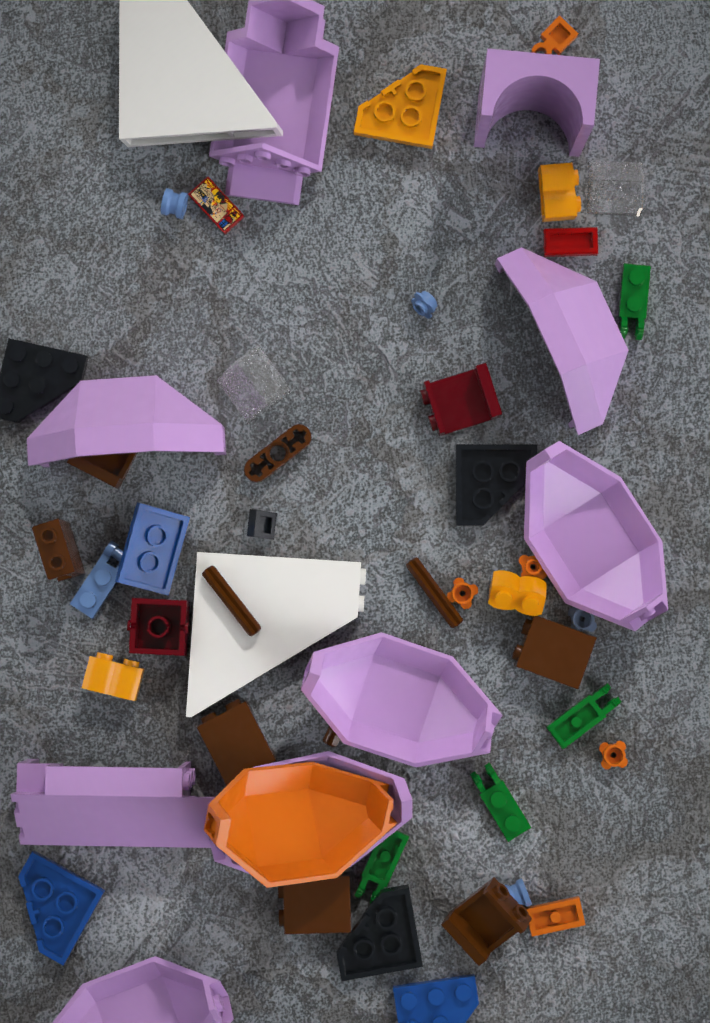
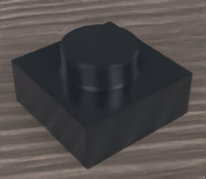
M250 509L247 536L274 540L277 513Z

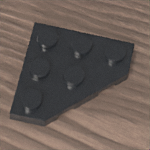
M8 338L0 372V420L20 423L30 414L60 398L59 396L74 388L80 381H83L89 357Z
M537 444L455 445L456 526H484L526 483V462L537 455Z
M409 884L381 889L336 952L341 981L423 967Z

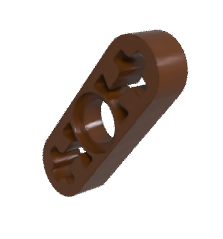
M301 424L292 426L246 462L244 466L246 477L254 483H260L310 445L312 440L310 430ZM295 431L299 433L305 432V442L303 444L299 441L294 443L292 447L295 451L290 453L289 447L282 440L287 438L288 442H291L295 438L293 434ZM276 446L283 447L286 451L285 458L281 461H274L270 456L272 448ZM265 454L269 463L274 465V467L269 470L268 465L261 469L262 476L258 477L256 474L251 476L252 468L250 466L254 463L259 466L265 462L261 459Z

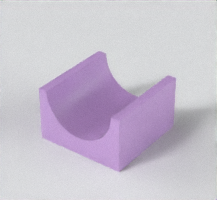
M487 48L479 85L474 147H485L489 131L502 117L516 111L531 110L552 118L561 127L567 138L569 156L580 157L594 127L600 59Z

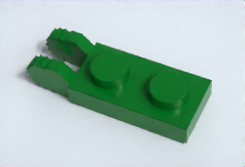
M623 264L618 318H620L619 331L623 339L626 338L628 332V319L636 320L635 340H642L651 266Z
M608 683L601 686L591 695L588 694L546 726V729L561 749H565L606 718V714L622 702L619 697L612 698L602 708L595 702L609 692L611 687Z
M489 762L484 765L485 770L495 784L485 789L482 779L475 771L470 776L480 791V797L509 842L529 830L531 826L504 781L499 779Z
M396 830L372 850L361 874L362 878L354 894L355 897L360 898L364 894L368 880L378 884L370 897V904L380 890L387 887L409 839V835Z

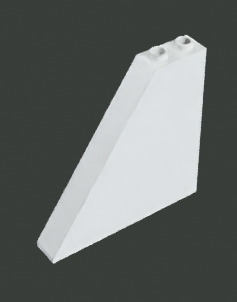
M119 0V140L127 147L283 136L281 127L188 0Z
M197 552L186 717H193L356 619L358 612H364L365 596L359 595L360 585H365L366 569L361 568V562ZM215 566L260 624L261 630L254 636H249L202 576L205 569Z

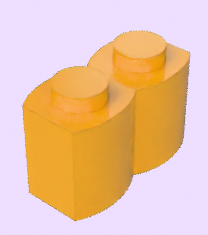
M572 162L540 165L538 168V183L542 222L575 220L577 212H581V198L576 196L575 186L579 185L578 170H574Z
M493 571L488 604L501 610L516 609L518 612L529 616L542 615L546 601L547 583L534 576L519 577L510 571Z
M97 652L96 657L89 656L81 688L137 701L145 670L139 667L140 662L125 658L123 663L112 661L113 655Z

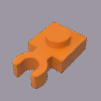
M559 15L541 34L540 38L544 42L535 44L531 53L543 51L545 54H552L554 51L557 55H560L578 37L579 33Z

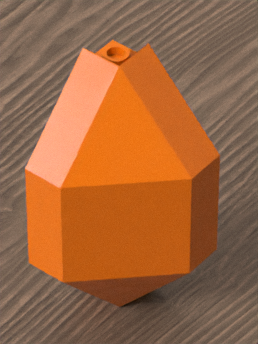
M316 762L243 769L208 804L204 831L220 850L266 888L339 877L397 824V821L390 815L393 810L394 799L388 794L389 784Z

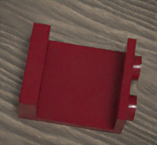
M486 363L475 366L473 370L431 383L429 380L423 383L424 389L420 390L424 406L429 405L432 415L428 416L432 431L437 430L439 436L502 416Z

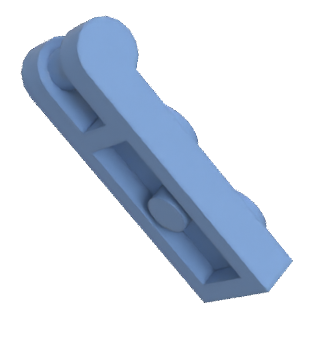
M110 541L106 546L100 559L70 602V605L92 619L95 618L118 583L115 582L123 550L119 549V545L114 541ZM112 557L119 561L116 568L108 564Z

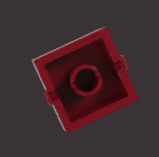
M132 598L131 620L127 622V631H130L129 653L186 656L188 652L190 601Z

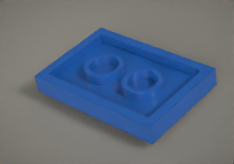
M137 502L115 582L169 596L190 517Z

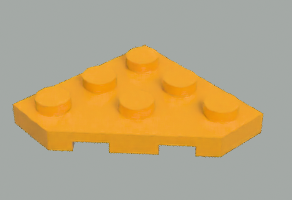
M420 64L411 73L383 89L380 94L359 105L354 135L432 149L447 69Z

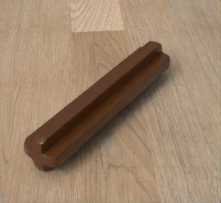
M417 557L406 564L407 569L449 626L455 628L461 624L463 618Z
M215 566L205 569L202 576L249 636H254L261 630L260 624Z

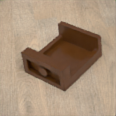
M138 452L70 458L67 463L119 489Z
M58 518L32 527L48 579L57 578L58 582L86 574L70 522Z
M532 616L531 619L526 618L521 630V634L525 635L521 645H516L512 655V659L515 660L514 666L579 689L597 638L540 616Z
M240 699L225 706L227 711L218 716L214 711L201 718L203 724L197 726L226 786L243 769L269 764L277 760L273 749L270 748L249 707L248 701L241 703Z
M343 872L334 879L278 886V898L284 899V909L279 910V927L284 926V934L351 932L350 872Z
M493 877L453 908L441 925L474 962L480 966L488 959L493 950L517 932L522 934L527 929L532 918L526 908L510 895L506 886L499 883Z

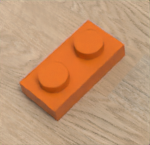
M579 896L525 907L532 918L529 923L531 937L586 925Z

